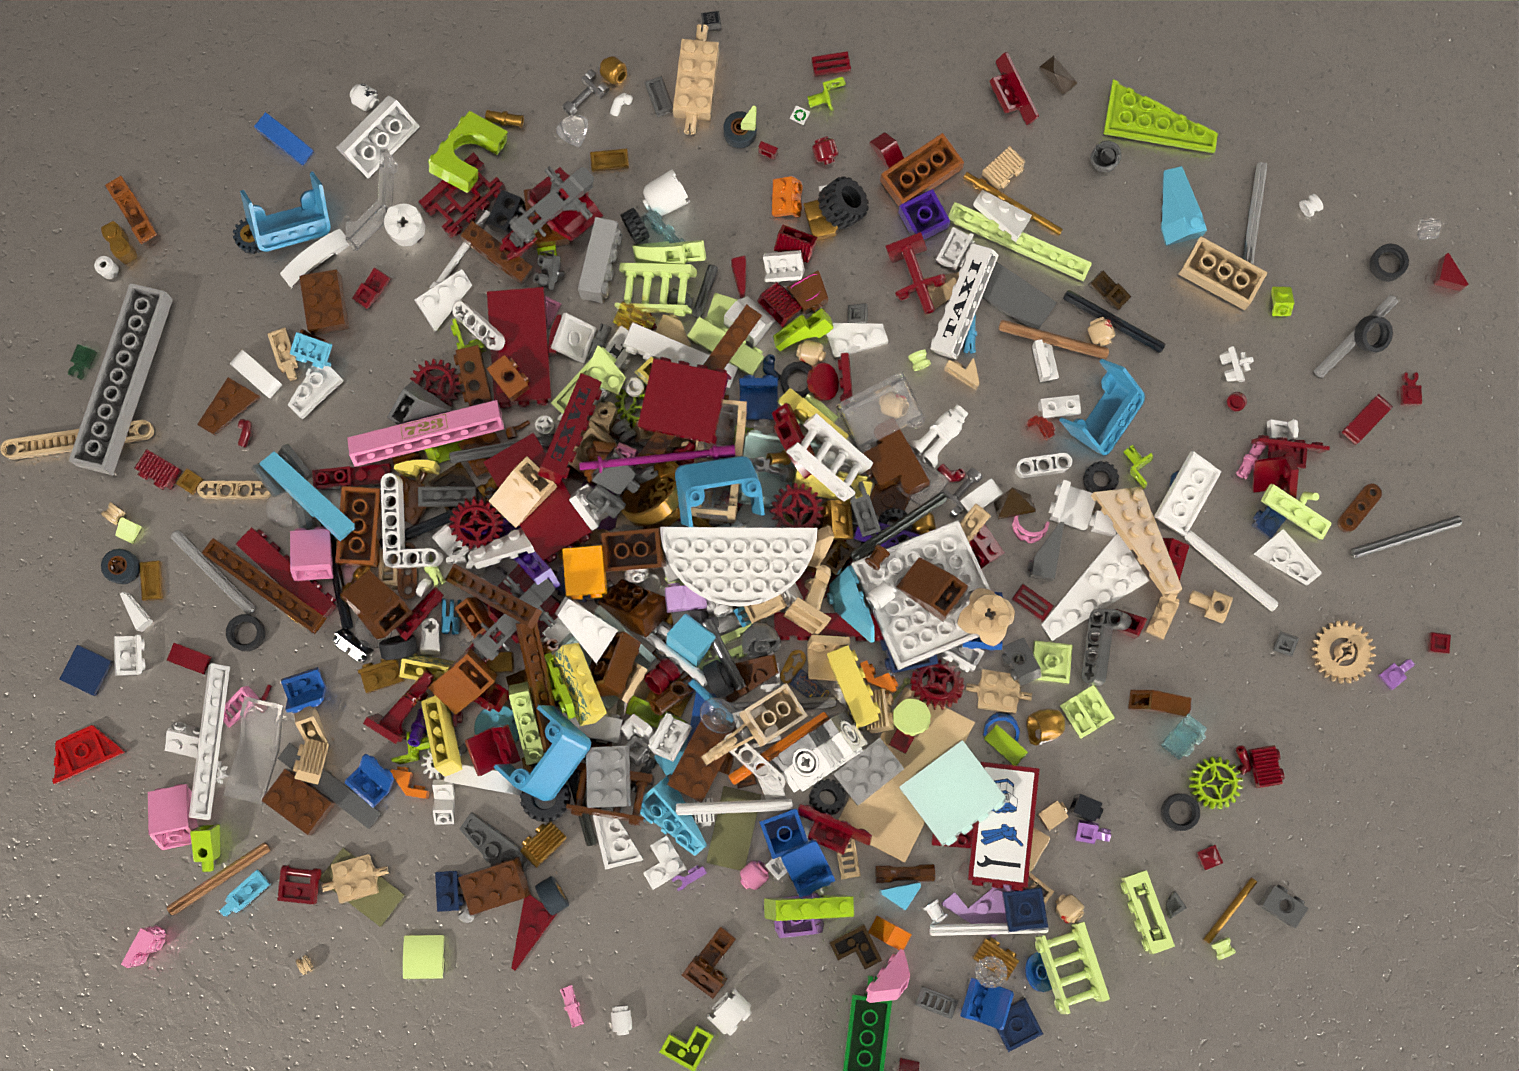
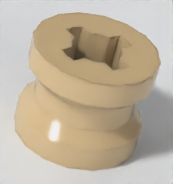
M110 502L108 504L109 508L103 511L101 515L117 525L119 519L125 516L126 512Z

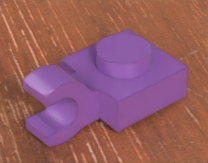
M1406 659L1399 666L1392 663L1378 676L1390 690H1393L1407 679L1404 673L1415 664L1411 659Z
M1079 820L1075 840L1095 844L1096 839L1110 842L1111 830L1107 828L1098 829V823Z
M697 865L688 870L689 875L686 877L675 876L672 879L673 882L677 879L682 881V886L678 887L677 890H683L688 884L707 874L704 866L699 868Z

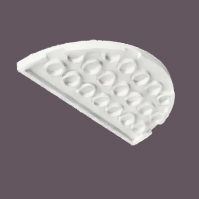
M660 527L663 550L677 577L699 596L728 606L755 605L785 592L799 579L807 568L817 539V528Z

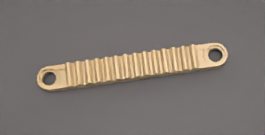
M146 420L131 421L124 443L150 439L154 434L153 425ZM143 425H147L148 432L144 435H141L139 433V428ZM79 429L8 439L2 443L0 451L3 456L12 460L71 452ZM10 445L16 446V451L13 454L7 453V448Z

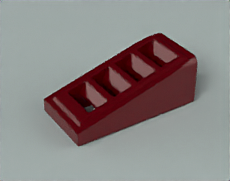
M745 255L732 258L731 260L735 282L741 299L745 297L746 291Z

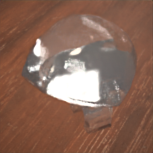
M581 115L568 116L558 124L556 133L567 143L581 147L587 134L588 119Z

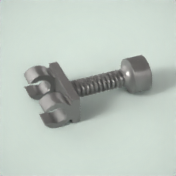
M592 69L581 78L582 83L587 88L573 102L566 101L562 105L564 111L571 117L578 112L577 106L592 92L601 99L610 90V85L605 81L598 88L591 83L597 77V73Z
M763 457L749 458L756 473L768 472L780 476V480L786 483H791L794 479L795 470L793 468L785 466L783 469L771 466L769 465L770 460Z
M973 467L967 472L968 479L956 490L957 492L952 495L946 489L943 491L947 498L956 505L950 512V515L954 518L965 508L959 501L960 497L974 482L978 483L983 478Z

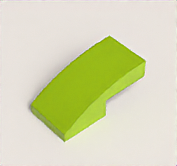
M998 725L984 738L990 746L1012 765L1017 766L1028 754L1018 742Z

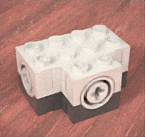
M843 711L802 737L772 760L779 771L782 772L783 777L793 792L799 789L803 792L864 751L862 747L867 742L847 712Z

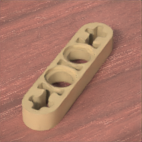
M203 481L197 487V493L204 499H268L272 496L269 491H265L264 495L260 491H254L253 485H255L256 489H263L264 484L261 481ZM208 485L210 489H216V492L208 491L206 495V493L203 492V489H206V486ZM224 485H229L231 488L228 495H222L221 488ZM243 485H248L250 488L247 495H241L240 488Z

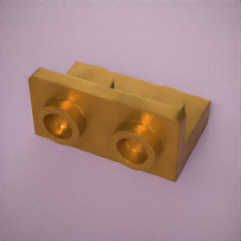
M829 500L822 503L821 506L824 507V509L820 510V513L823 515L822 528L826 526L832 528L833 540L853 539L850 501Z
M381 659V663L373 665V662L362 665V669L357 670L358 674L361 675L367 694L404 682V679L399 677L400 666L397 659Z

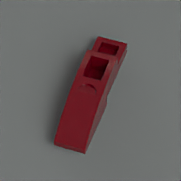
M785 403L773 411L772 415L776 423L774 429L785 451H787L796 443L801 444L805 436L802 434L791 405ZM809 445L806 450L809 451L815 457L811 445ZM788 454L803 478L806 479L812 475Z
M391 464L312 470L313 487L323 490L342 489V486L376 487V485H381V479L385 474L392 473Z

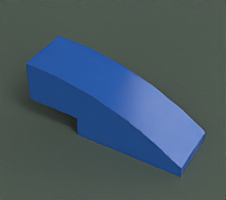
M266 112L254 126L257 132L302 166L314 153L308 145Z

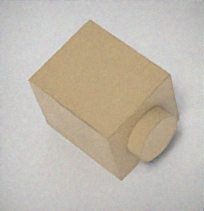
M1054 801L1036 814L1047 831H1050L1069 817L1066 806L1058 801Z

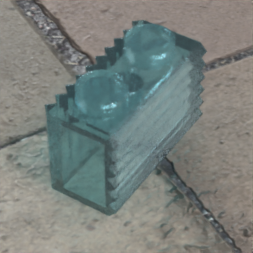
M1187 714L1165 737L1161 746L1168 750V752H1171V755L1177 757L1178 760L1184 755L1188 757L1194 750L1193 746L1195 744L1200 745L1205 739L1204 733L1207 728L1190 714Z

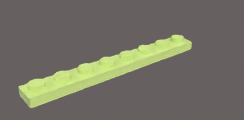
M954 202L949 212L948 218L951 223L1081 281H1084L1092 264L1024 232L1014 242L1011 239L1012 235L1007 231L1003 232L998 228L999 224L994 220H989L983 214Z

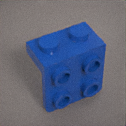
M745 375L743 378H739L740 401L747 402L746 420H774L772 412L778 409V378H774L773 375H764L762 378Z
M319 667L281 679V684L287 696L285 707L287 713H297L308 706L316 707L324 701L327 687Z
M364 754L359 767L345 780V784L374 808L390 792L394 778L388 769H383L379 765L375 757Z
M811 840L781 856L782 862L800 898L811 895L814 891L827 887L836 881L816 840Z
M971 978L960 1016L1003 1030L1014 993L992 983Z

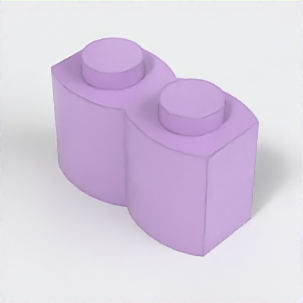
M680 583L668 584L669 587L665 588L667 613L705 609L707 607L706 598L699 596L686 585L680 586Z

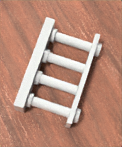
M816 413L803 424L808 433L802 443H796L786 452L838 498L846 501L856 493L850 488L856 475H860L870 469L873 462ZM817 437L823 444L814 457L806 449L813 438ZM829 449L837 455L830 469L821 463ZM843 461L852 468L844 482L835 475Z

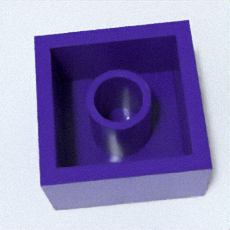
M933 189L899 205L898 213L911 236L921 232L923 239L926 240L949 228L951 221Z

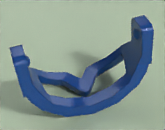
M996 712L987 719L984 725L983 736H986L988 733L987 729L992 723L1007 721L1014 726L1016 730L1014 738L1018 742L1020 728L1012 715Z

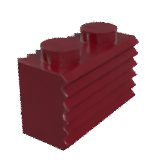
M782 225L777 235L774 251L801 250L803 262L809 263L818 237Z
M775 282L762 292L757 300L783 328L795 319L802 309L799 303L787 293L785 287L779 285L778 282Z
M148 449L145 450L134 469L139 471L138 476L145 480L153 479L155 481L153 484L162 490L165 487L171 490L183 470Z
M1275 745L1249 749L1248 752L1256 788L1283 784L1282 780L1285 779V775L1278 762L1281 759L1279 749H1276Z

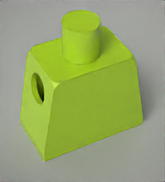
M220 824L200 825L190 831L194 862H201L202 872L214 871V860L221 855Z

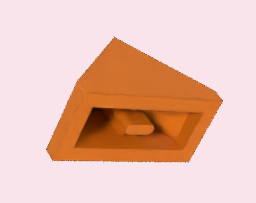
M876 916L868 931L872 936L898 950H904L912 935L879 916Z

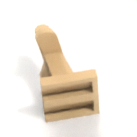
M825 565L817 567L815 577L805 582V587L809 590L805 600L803 601L797 597L784 614V617L813 635H818L831 619L820 611L831 576L829 567Z

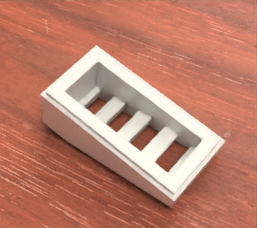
M122 592L120 594L134 627L138 631H144L153 623V620L130 593Z

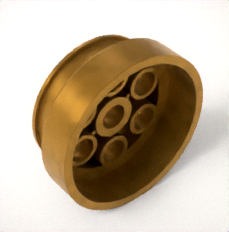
M657 462L654 466V471H658V476L641 483L635 493L629 490L622 491L620 496L626 505L621 512L633 525L642 526L644 529L669 527L680 518L675 472L679 465L676 462Z

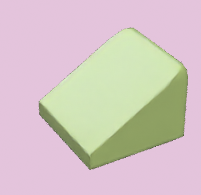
M752 106L742 120V130L756 129V106Z
M121 517L115 536L133 544L142 527Z

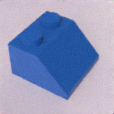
M797 809L759 822L772 859L781 857L783 854L808 842Z

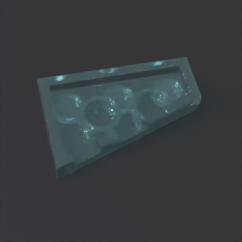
M649 210L641 216L643 222L648 220L651 223V229L656 234H663L665 236L663 238L665 242H686L683 238L679 239L675 235L676 231L669 224L665 225L662 221V216L657 211Z

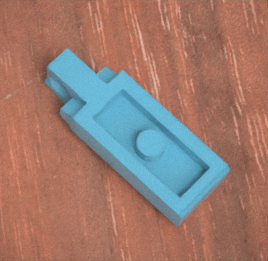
M257 869L227 895L225 899L227 904L219 911L224 917H227L233 911L237 914L267 889L271 883Z

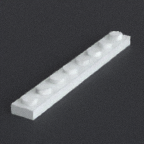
M211 663L208 668L189 818L211 819L230 671L229 666Z

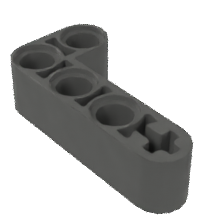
M1100 608L1094 609L1090 613L1082 667V679L1086 683L1095 686H1101L1105 683L1113 630H1126L1129 628L1131 617L1127 613L1115 609Z

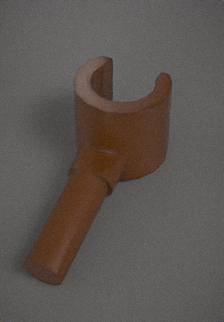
M529 420L518 426L508 427L506 429L507 439L517 438L516 431L530 424Z

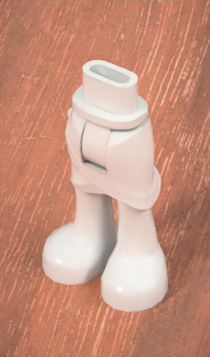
M956 405L953 409H949L929 427L930 430L922 438L908 443L914 454L920 456L930 442L939 435L940 438L921 457L928 467L934 469L938 464L937 456L952 438L960 433L968 413L961 406Z

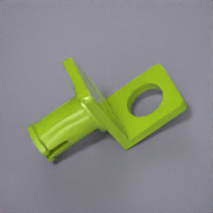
M844 77L823 82V92L807 96L810 108L826 103L830 110L833 111L829 90L846 85Z
M1131 445L1123 453L1134 464L1130 469L1131 476L1145 489L1147 482L1138 471L1152 461L1153 454L1150 453L1146 457H1142L1135 447Z
M406 732L408 754L391 758V761L401 765L420 760L419 751L430 748L429 738H421L420 745L413 747L408 744L411 732Z

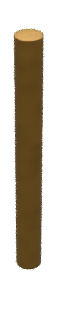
M1252 877L1249 879L1205 936L1204 941L1208 944L1213 941L1257 884L1255 879Z

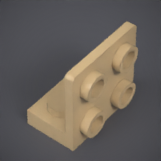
M811 635L807 643L809 680L837 681L828 661L827 653L850 645V637Z
M634 662L632 672L626 681L625 690L621 695H615L626 703H629L633 695L646 701L651 691L644 681L645 674L649 672L648 669Z

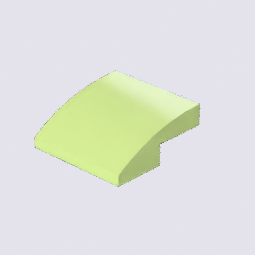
M1095 685L1060 705L1080 738L1085 737L1115 718Z
M444 935L404 936L403 979L443 978Z

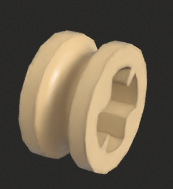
M306 955L302 956L301 960H296L297 967L303 975H306L307 971H313L312 963Z

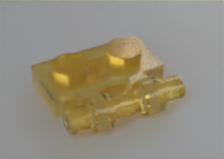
M623 301L621 302L613 323L629 330L632 323L649 330L652 329L656 318L650 316V313L646 311L642 312L634 308L635 305L631 303L628 305Z

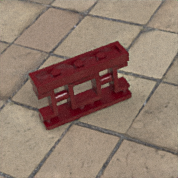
M474 152L464 162L478 169V181L470 190L474 197L465 206L461 207L452 198L461 189L444 180L440 181L418 201L421 208L430 217L438 211L447 220L441 227L450 238L461 234L463 228L468 223L474 222L481 211H485L491 206V202L498 198L501 189L504 191L506 189L504 183L498 177L489 182L480 173L485 168V165ZM484 184L490 191L482 197L477 189ZM445 196L450 204L443 210L437 202ZM455 209L462 214L456 222L449 216Z

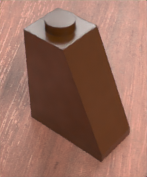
M1131 690L1128 709L1174 717H1189L1192 698L1156 690Z

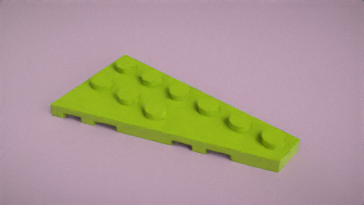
M1112 80L1103 134L1209 153L1215 152L1217 132L1199 123L1196 124L1186 119V116L1179 115L1147 96H1142L1134 92L1133 89L1126 88L1118 84V81Z

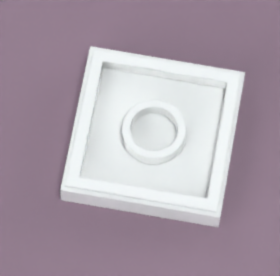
M563 313L551 348L578 362L585 363L597 328L568 313Z

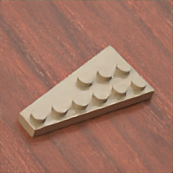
M1134 487L1094 492L1091 495L1092 499L1098 501L1102 507L1101 511L1112 520L1113 527L1128 548L1130 550L1133 549L1137 554L1138 562L1141 565H1145L1150 572L1149 577L1163 595L1180 592L1182 586L1143 488Z

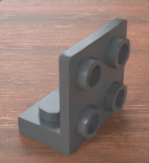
M289 444L283 445L277 454L304 479H307L311 473ZM260 463L253 465L251 469L273 497L287 492L260 466Z

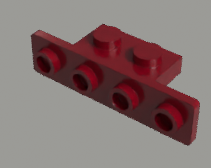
M1004 52L996 60L1002 75L992 77L989 82L1004 112L1008 113L1019 110L1026 125H1030L1039 117V114L1008 52Z
M1258 435V438L1251 440V444L1268 446L1267 458L1293 455L1299 469L1306 468L1307 451L1326 452L1330 450V446H1323L1322 442H1312V444H1307L1305 440H1294V442L1288 441V438L1277 437L1275 440L1270 439V436Z
M799 805V816L814 822L808 835V840H816L818 844L843 855L851 838L870 846L872 835L867 830L857 829L847 821L834 819L828 813H820L810 805Z

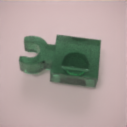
M77 344L70 360L74 363V366L69 368L68 375L73 377L74 372L78 371L77 378L82 380L85 375L84 368H91L97 352Z

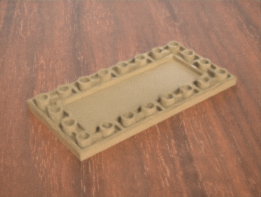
M905 687L895 708L905 699L919 700L920 697L914 698V691ZM932 704L929 705L928 709L931 714L930 725L924 732L915 734V738L906 754L889 746L897 730L895 725H893L894 730L882 732L881 740L904 767V770L859 806L849 797L838 819L839 821H847L857 829L867 830L872 835L871 846L904 863L925 821L899 787L963 740L965 743L975 723L946 707L942 710L939 705H937L936 710L933 709Z

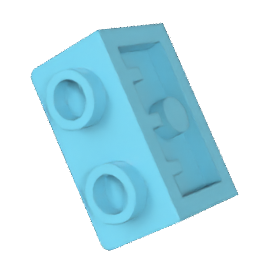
M296 332L290 354L296 356L295 360L307 363L308 360L313 362L312 366L323 369L324 366H331L328 358L333 344Z

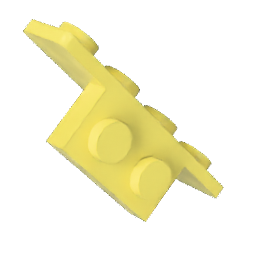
M791 388L779 399V403L782 405L785 403L790 404L795 416L804 423L817 413L845 439L848 438L849 435Z

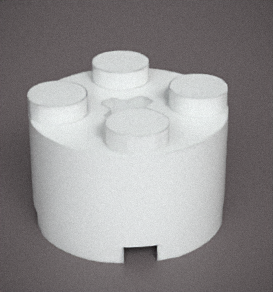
M397 204L388 208L384 218V226L391 239L401 246L416 244L425 233V222L416 207L409 204Z
M735 988L731 989V994L725 993L712 1007L714 1010L712 1015L708 1013L706 1016L723 1034L732 1035L738 1028L737 1024L741 1019L745 1021L752 1013L750 1011L751 1004Z

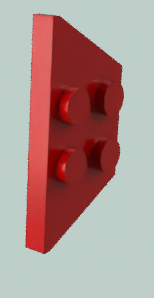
M90 725L56 741L55 774L52 782L53 784H58L124 754L125 751L95 725Z

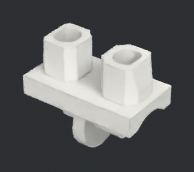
M1234 346L1229 347V351L1219 355L1222 365L1233 363L1234 369L1224 371L1227 382L1237 380L1239 383L1244 382L1245 378L1241 366L1244 367L1245 372L1250 371L1249 364L1254 362L1253 357L1247 358L1246 353L1242 352L1240 353L1241 360H1239L1236 348Z

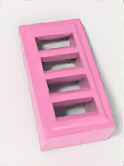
M249 686L241 687L225 704L223 722L228 727L236 723L260 699ZM237 700H240L245 706L243 707ZM232 705L239 711L238 713L232 708ZM226 710H228V711L231 713V715L233 716L232 719H231V717L225 712Z

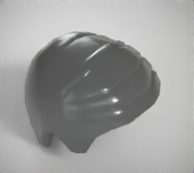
M1110 140L1102 141L1095 146L1091 153V164L1100 172H1110L1121 161V149L1115 142Z

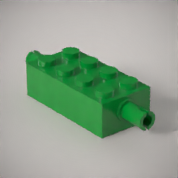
M868 975L867 987L873 981L874 976ZM867 991L864 995L852 993L842 1071H884L892 1000L869 1003L866 1001Z

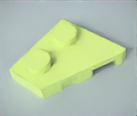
M597 346L585 375L601 381L600 388L618 395L626 377L603 349Z

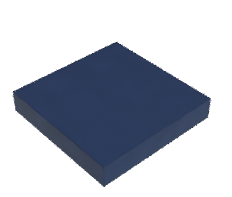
M77 645L59 680L92 696H96L113 661Z
M1042 887L1024 889L1023 891L1002 892L1008 933L1048 928Z
M1025 997L1011 1004L1004 1029H997L1008 1052L1043 1035Z

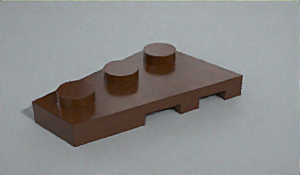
M228 377L197 425L216 435L229 425L236 416L246 411L252 403L257 402L262 397Z
M775 654L735 663L746 686L740 690H735L734 688V692L726 696L727 703L735 702L779 674Z

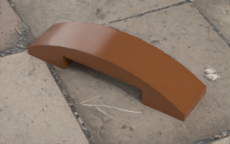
M119 176L105 185L118 204L139 243L142 245L155 237L157 233L124 178Z

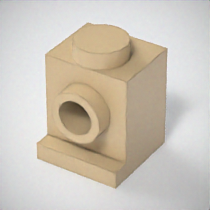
M609 401L599 402L590 421L609 434L618 415L617 408Z

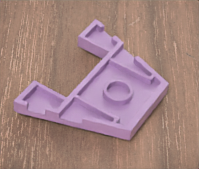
M1003 885V889L991 888L968 908L954 892L941 904L971 924L1007 923L1002 892L1015 890H1011V886ZM988 934V935L991 936L992 938H994V937H996L998 934Z

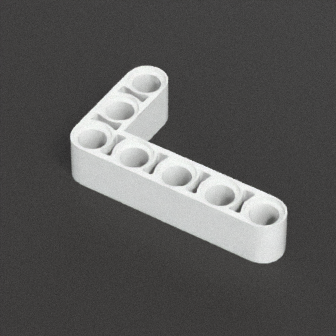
M392 473L385 474L381 479L383 560L385 565L397 569L439 566L443 561V554L439 550L431 548L405 550L403 481L398 475ZM394 478L396 481L395 485L390 488L389 480ZM392 497H395L396 504L391 507L389 505V500ZM395 516L397 522L394 526H391L390 519ZM396 535L397 543L392 545L390 542L391 537ZM434 552L436 559L431 563L429 555ZM415 553L417 560L412 564L410 556ZM396 554L398 556V561L396 564L393 565L391 562V558L393 555Z

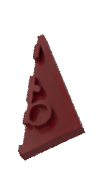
M531 894L524 898L511 966L514 971L518 969L557 915L552 916L546 910L543 903Z

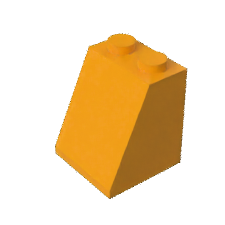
M602 545L562 549L566 596L571 597V600H581L583 596L590 595L591 598H602V594H607Z

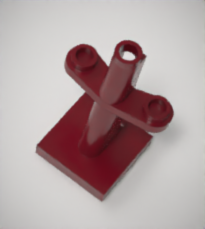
M921 232L886 245L885 247L892 263L905 259L913 284L896 291V298H899L900 301L906 300L910 297L909 294L916 291L924 314L934 312L935 308L927 287L932 285L940 287L944 285L946 277L944 274H940L927 279L923 278L915 256L927 250Z
M425 670L384 717L377 713L366 717L363 724L395 744L398 741L402 742L403 739L407 740L406 732L408 731L402 728V723L418 701L428 699L427 696L429 694L425 691L434 681L435 675Z

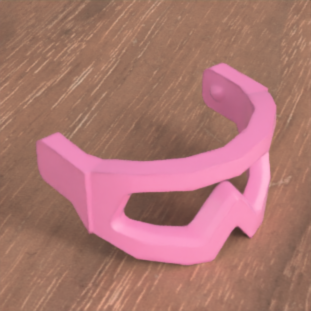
M1019 515L1014 516L1013 532L1020 541L1026 540L1027 543H1034L1045 536L1050 522H1046L1044 529L1040 532H1029L1019 524Z

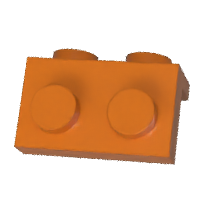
M793 176L773 179L772 216L793 215L801 217V193L803 186L800 180Z

